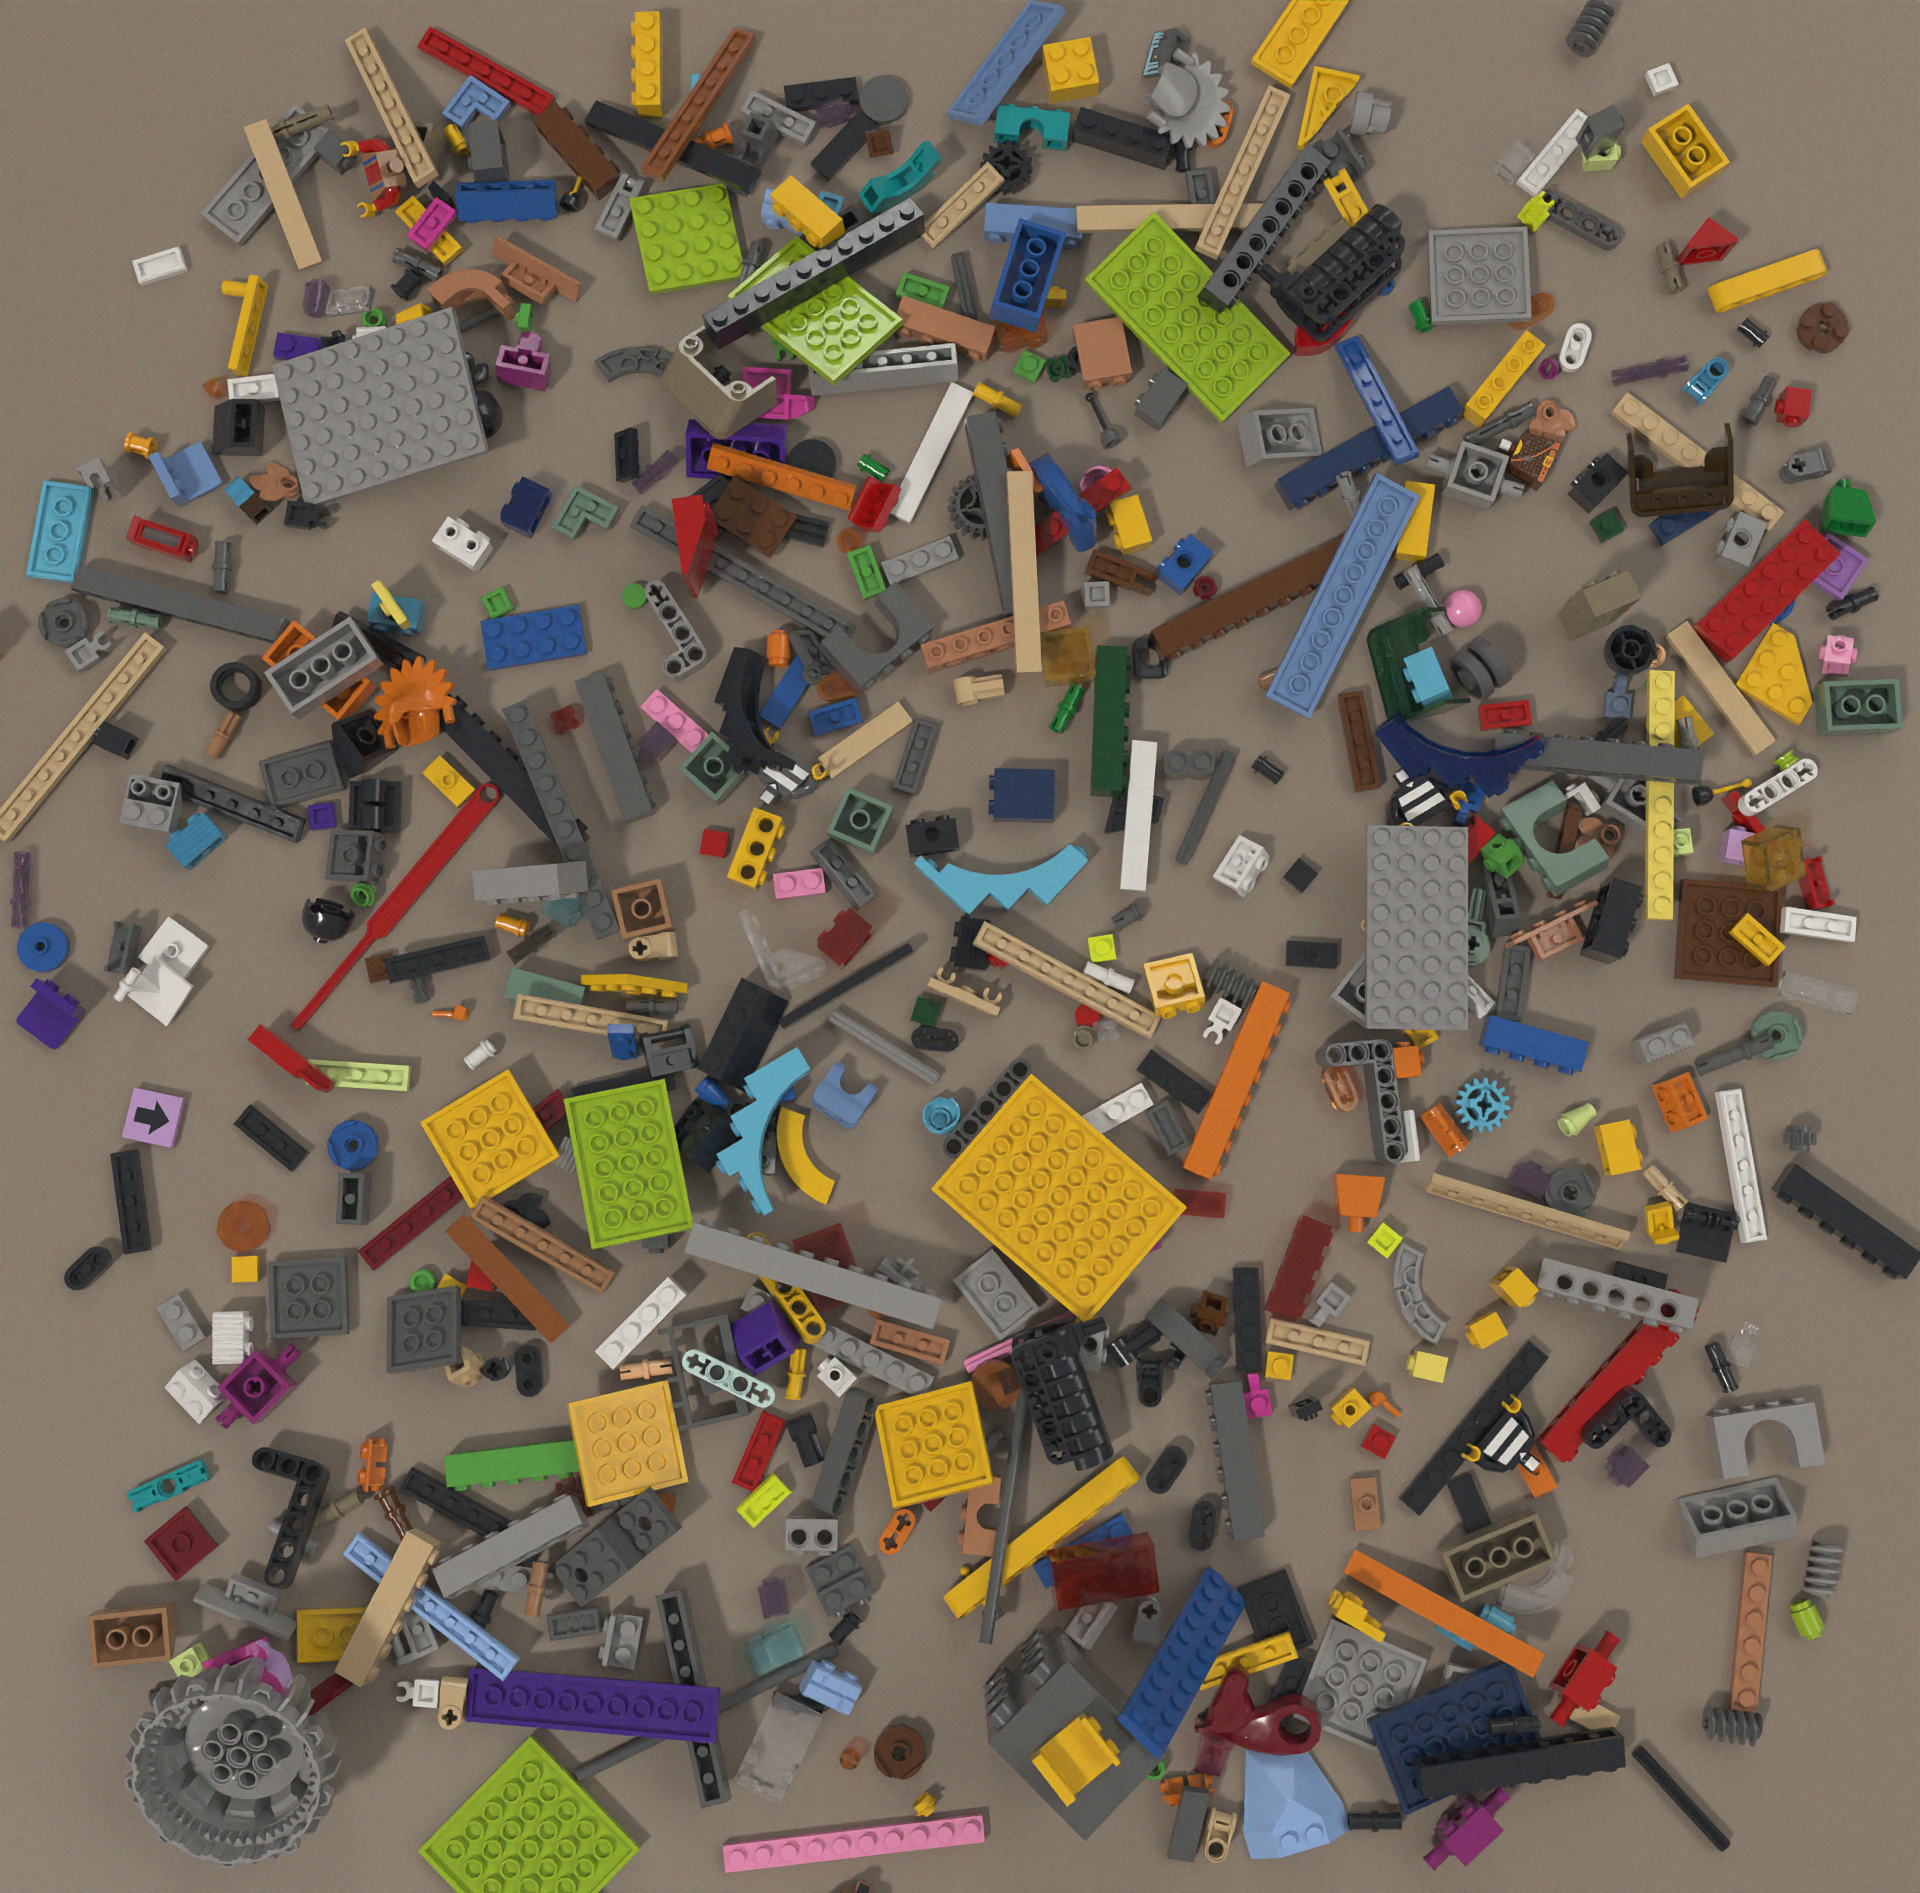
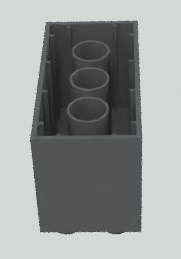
M1058 1625L1050 1634L1040 1626L1019 1648L1023 1653L1021 1656L1023 1662L1013 1672L1005 1664L1002 1665L990 1676L983 1686L986 1691L983 1698L986 1704L984 1708L986 1709L985 1719L987 1720L988 1744L1086 1841L1164 1758L1162 1755L1156 1759L1116 1719L1129 1696ZM1084 1712L1088 1718L1093 1715L1101 1725L1102 1730L1100 1734L1106 1741L1111 1738L1120 1750V1753L1117 1754L1120 1764L1118 1766H1115L1114 1763L1111 1764L1075 1794L1076 1800L1067 1807L1033 1764L1031 1754Z

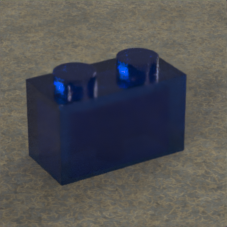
M522 476L520 482L514 484L511 491L512 498L508 504L503 506L500 512V520L504 527L531 539L553 495L549 488Z

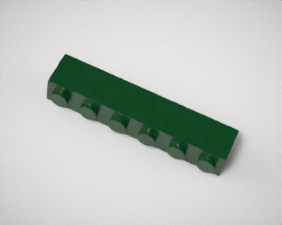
M1097 645L1090 796L1120 798L1122 790H1126L1127 775H1122L1123 766H1127L1128 751L1123 750L1124 742H1128L1129 727L1124 726V718H1129L1130 703H1125V694H1130V679H1126V670L1131 669V655H1127L1126 646Z

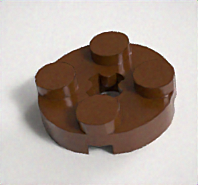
M1832 302L1819 303L1809 307L1799 318L1796 330L1800 343L1806 349L1820 351L1819 353L1822 354L1832 352L1838 348L1849 333L1845 315ZM1819 323L1827 326L1826 334L1824 331L1819 332L1817 330L1820 326Z
M906 1724L890 1726L880 1733L874 1745V1761L883 1775L889 1778L904 1780L913 1777L922 1768L925 1759V1743L915 1729ZM895 1746L900 1748L904 1746L906 1748L904 1758L900 1756L895 1758L893 1756Z

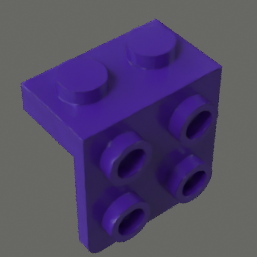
M36 978L30 987L37 992L17 1017L16 1022L49 1048L58 1049L87 1010L79 1005L80 1001L69 993L66 995L59 990L60 986L48 978L46 981Z

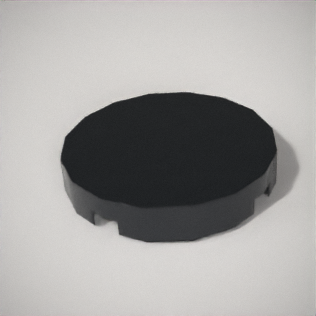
M807 439L799 442L791 450L788 457V465L833 478L836 471V457L833 450L825 442L817 439Z

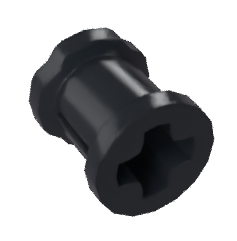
M409 269L404 271L405 274L396 284L390 286L395 294L405 302L409 300L408 296L417 286L421 287L423 285L422 281Z
M504 1357L491 1358L483 1366L484 1376L491 1381L505 1378L510 1371V1364ZM495 1363L497 1366L501 1365L502 1370L499 1371L498 1374L497 1372H492L491 1367L495 1366Z

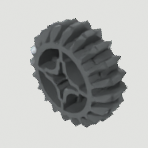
M969 475L967 476V484L960 480V488L953 487L952 493L955 496H949L948 498L951 505L947 507V510L952 513L949 519L950 521H956L954 524L956 530L963 527L961 535L965 536L968 532H971L970 539L974 540L976 534H980V540L984 541L986 530L982 511L980 508H977V499L979 504L980 500L976 481ZM971 493L973 501L961 510V502ZM978 518L982 524L973 523L968 519Z

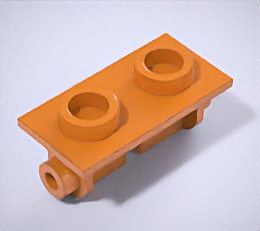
M1440 1102L1419 1116L1449 1158L1455 1153L1461 1152L1470 1143Z
M365 1437V1443H361L360 1459H363V1468L358 1471L357 1483L361 1485V1489L365 1492H368V1486H371V1491H381V1486H384L386 1467H376V1462H386L388 1447L386 1438H375V1443H373V1439Z
M1206 1773L1187 1776L1188 1784L1191 1787L1208 1789V1786H1213L1211 1775H1206ZM1166 1778L1164 1782H1159L1161 1793L1166 1792V1795L1162 1796V1804L1168 1803V1806H1178L1184 1785L1183 1778ZM1214 1788L1209 1789V1797L1214 1796Z

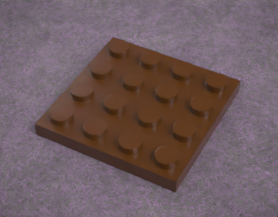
M1681 879L1674 979L1768 988L1778 987L1779 955L1769 966H1765L1728 932L1744 914L1749 913L1780 941L1783 888Z

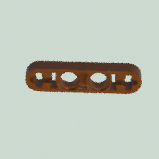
M1567 803L1562 817L1555 853L1562 854L1573 851L1581 815V806ZM1547 891V897L1561 900L1564 894L1562 893L1555 897L1551 891Z

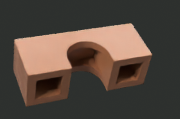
M993 1475L995 1484L963 1492V1494H968L967 1505L962 1504L960 1520L965 1521L964 1531L959 1530L958 1546L963 1547L962 1554L990 1557L993 1555L996 1527L982 1525L977 1519V1512L984 1504H999L1001 1475Z

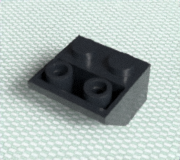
M230 399L214 407L213 455L263 456L265 408L257 399Z
M694 1099L674 1126L679 1151L709 1173L716 1165V1161L719 1160L716 1154L728 1148L736 1138L727 1121L696 1099Z

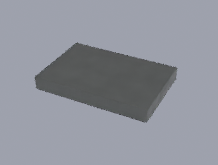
M332 741L259 761L269 803L275 807L283 808L346 790L339 763L335 759Z

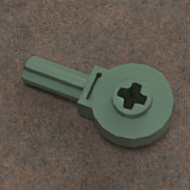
M1473 888L1471 890L1468 905V968L1482 963L1490 951V941L1485 933L1486 923L1481 922L1486 891L1481 888Z

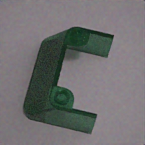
M1446 607L1418 608L1371 629L1367 635V645L1387 719L1393 724L1440 715L1471 703L1470 698L1445 699L1424 708L1422 702L1416 703L1411 691L1415 689L1413 681H1407L1403 668L1407 667L1404 658L1419 652L1418 645L1424 643L1429 638L1430 626L1428 619L1447 612Z

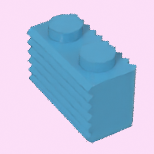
M204 812L191 816L187 821L188 825L183 830L174 831L168 837L169 842L165 844V847L178 862L189 870L197 866L201 860L228 838L216 822Z

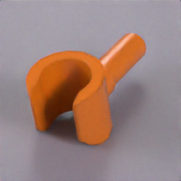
M455 1005L453 1012L433 1010L432 1016L465 1021L469 1009Z
M1374 1390L1367 1395L1368 1400L1375 1408L1382 1404L1395 1417L1398 1418L1401 1415L1379 1390Z

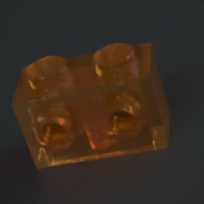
M1043 312L1036 332L993 319V326L996 327L995 335L999 352L1013 353L1023 347L1038 348L1043 343H1047L1048 333Z

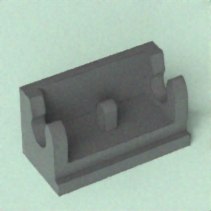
M114 921L113 926L115 930L107 966L104 965V971L127 975L130 969L134 968L142 927L131 923Z

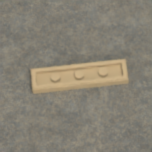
M987 162L924 223L925 233L921 235L922 238L935 250L1005 182L1004 178Z
M898 701L817 759L819 762H823L822 767L825 770L830 769L829 776L833 780L911 725L913 720Z
M1271 1317L1269 1318L1264 1341L1268 1344L1362 1366L1366 1365L1370 1346L1369 1340Z

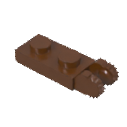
M1093 550L1085 571L1087 576L1101 581H1109L1112 585L1129 591L1133 590L1145 596H1150L1152 589L1134 582L1136 576L1150 582H1155L1157 579L1156 574L1140 568L1139 565L1097 550Z

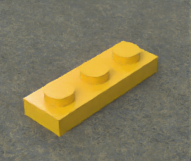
M411 196L395 210V213L411 230L426 209L414 196ZM445 230L430 251L446 267L463 252V249Z

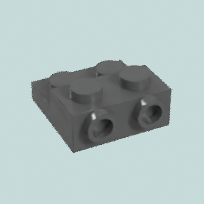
M331 829L325 879L379 884V878L383 877L385 871L384 865L381 863L382 853L386 852L388 846L384 838L385 834L375 831Z
M852 1544L805 1567L827 1617L834 1615L835 1619L849 1612L847 1607L857 1603L859 1607L872 1600L870 1595L875 1590Z

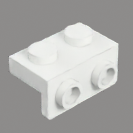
M193 1360L179 1369L164 1387L198 1424L205 1421L214 1409L227 1399L217 1388L219 1384L197 1360Z

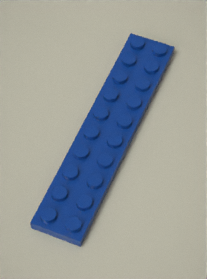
M1208 1566L1202 1572L1116 1718L1156 1759L1166 1751L1245 1607L1241 1594L1234 1590L1224 1580L1222 1575L1211 1566Z

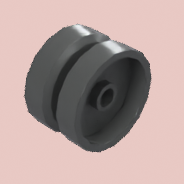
M1477 637L1467 645V651L1460 650L1449 659L1452 672L1459 683L1478 701L1483 702L1494 693V687L1501 688L1512 680V673L1506 660L1498 649L1484 637Z

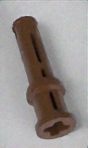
M393 1485L376 1494L373 1498L378 1500L385 1513V1520L391 1521L402 1541L405 1536L403 1527L406 1531L413 1528L404 1513L406 1506L400 1503L394 1492L396 1488ZM386 1497L389 1498V1500H390V1502H391V1504H392L393 1507L390 1506V1504H389L388 1500L386 1499Z

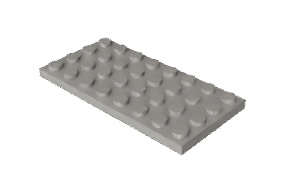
M1365 826V1029L1468 1030V827Z

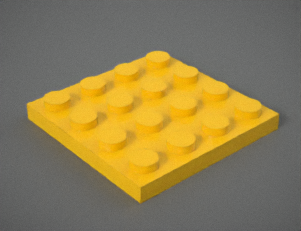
M509 1069L420 1122L471 1210L475 1208L482 1194L492 1199L561 1157Z
M668 1380L566 1403L587 1507L641 1494L649 1486L653 1490H658L689 1482Z
M972 1381L877 1406L875 1417L894 1509L995 1484L976 1392Z

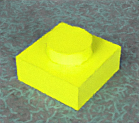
M1113 934L1087 938L1091 963L1116 960Z
M1381 1222L1366 1243L1382 1256L1388 1258L1403 1238L1385 1223Z

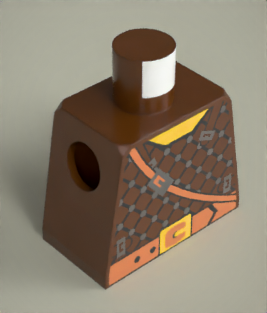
M1522 432L1516 443L1502 438L1497 452L1509 456L1505 471L1537 491L1546 478L1561 442Z

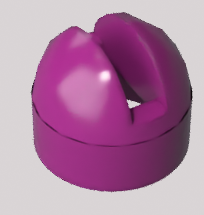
M1545 358L1539 365V375L1547 380L1555 378L1559 371V364L1554 358ZM1552 364L1549 372L1545 371L1547 365Z

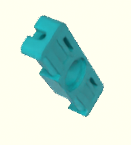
M200 1459L130 1490L127 1493L129 1501L132 1500L134 1503L131 1506L133 1511L138 1513L155 1503L166 1501L195 1485L209 1481L211 1475L205 1461ZM166 1479H172L175 1482L174 1492L167 1493L164 1491L163 1482Z

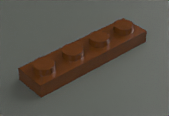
M1363 690L1338 694L1337 699L1355 793L1380 789L1381 783Z

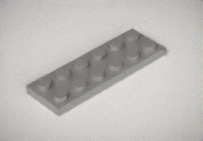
M294 104L282 119L287 121L306 112ZM322 124L292 135L291 139L287 140L284 138L276 141L293 185L318 157L314 147L328 131ZM253 153L201 212L203 218L240 247L274 208Z

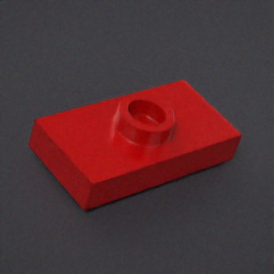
M1735 790L1723 797L1721 800L1732 813L1731 818L1736 825L1747 828V832L1755 833L1754 838L1766 831L1756 815L1746 816L1741 813L1738 808V800L1741 795L1738 791Z

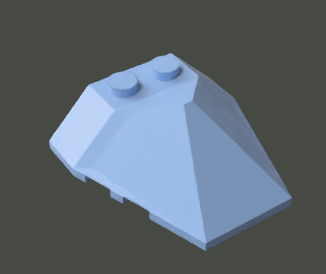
M1245 1749L1243 1834L1251 1859L1282 1858L1329 1844L1349 1831L1347 1815L1342 1801L1308 1752L1276 1756Z

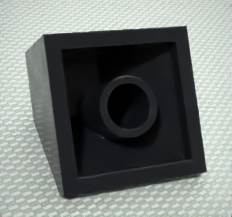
M371 709L333 722L331 725L335 759L350 779L370 771L399 749L397 744L393 749H386L384 736L378 734L382 724L379 720L374 719L375 714Z

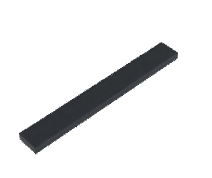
M597 100L584 120L588 126L650 152L666 130ZM692 140L677 161L680 165L749 194L761 175L759 168Z

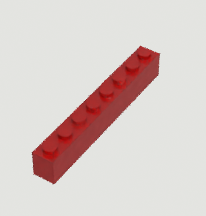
M1669 1288V1289L1667 1290V1291H1671V1292H1675V1293L1681 1294L1677 1289H1670V1288ZM1670 1305L1661 1306L1660 1311L1663 1316L1667 1318L1674 1316V1310ZM1641 1319L1535 1440L1557 1461L1565 1463L1566 1461L1570 1462L1579 1452L1577 1448L1583 1443L1581 1440V1430L1623 1388L1640 1384L1646 1377L1644 1372L1651 1365L1655 1366L1663 1357L1661 1353L1667 1346L1672 1347L1679 1340L1680 1336L1678 1333L1669 1331V1326L1661 1324L1658 1327L1645 1325L1642 1323L1643 1319Z

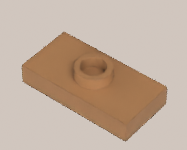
M1376 1477L1349 1478L1354 1531L1381 1529Z

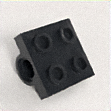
M383 779L350 781L348 830L401 832L402 783L400 781H386Z

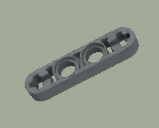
M1543 190L1546 192L1543 200L1555 201L1554 206L1547 211L1550 214L1547 218L1548 220L1603 250L1609 251L1616 248L1622 238L1619 228L1549 190ZM1556 204H1558L1559 207L1557 208L1556 212L1553 213V209L1555 208ZM1563 209L1570 210L1573 218L1570 220L1563 219L1560 211ZM1582 222H1592L1594 230L1591 232L1585 231L1582 228ZM1599 228H1602L1599 236H1595ZM1608 234L1613 235L1610 242L1606 241Z

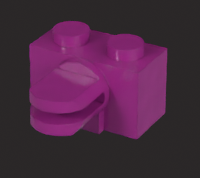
M522 333L516 347L501 345L496 361L497 382L546 392L551 374L550 354L541 353L542 340L537 333Z

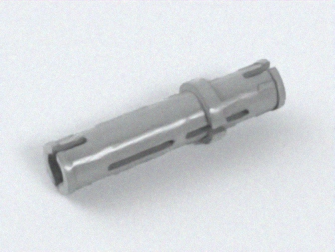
M1417 564L1403 571V575L1408 580L1426 612L1424 614L1425 617L1430 619L1439 637L1452 631L1453 627L1443 612L1444 607L1434 597Z

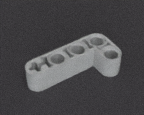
M653 580L645 587L646 598L679 649L664 660L663 670L670 681L680 682L704 668L708 663V654L666 585L659 580ZM657 590L664 600L662 604L654 595V591ZM675 610L676 616L673 619H665V612ZM682 630L689 631V636L685 640L677 639L678 633ZM694 651L703 653L702 657L697 661L690 659V655ZM673 664L681 665V670L676 674L669 673V668Z

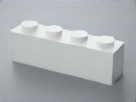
M671 1276L667 1277L595 1352L612 1369L617 1368L689 1294Z

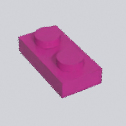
M436 197L408 232L407 237L426 252H429L458 214L456 210Z

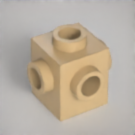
M464 1346L461 1347V1364L444 1366L448 1380L463 1388L474 1386L478 1380L485 1377L483 1374L485 1363L482 1356Z

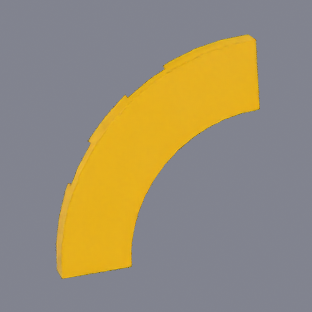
M781 1107L777 1124V1144L783 1165L789 1176L802 1191L815 1200L827 1205L835 1180L823 1175L807 1156L803 1143V1125L806 1116Z

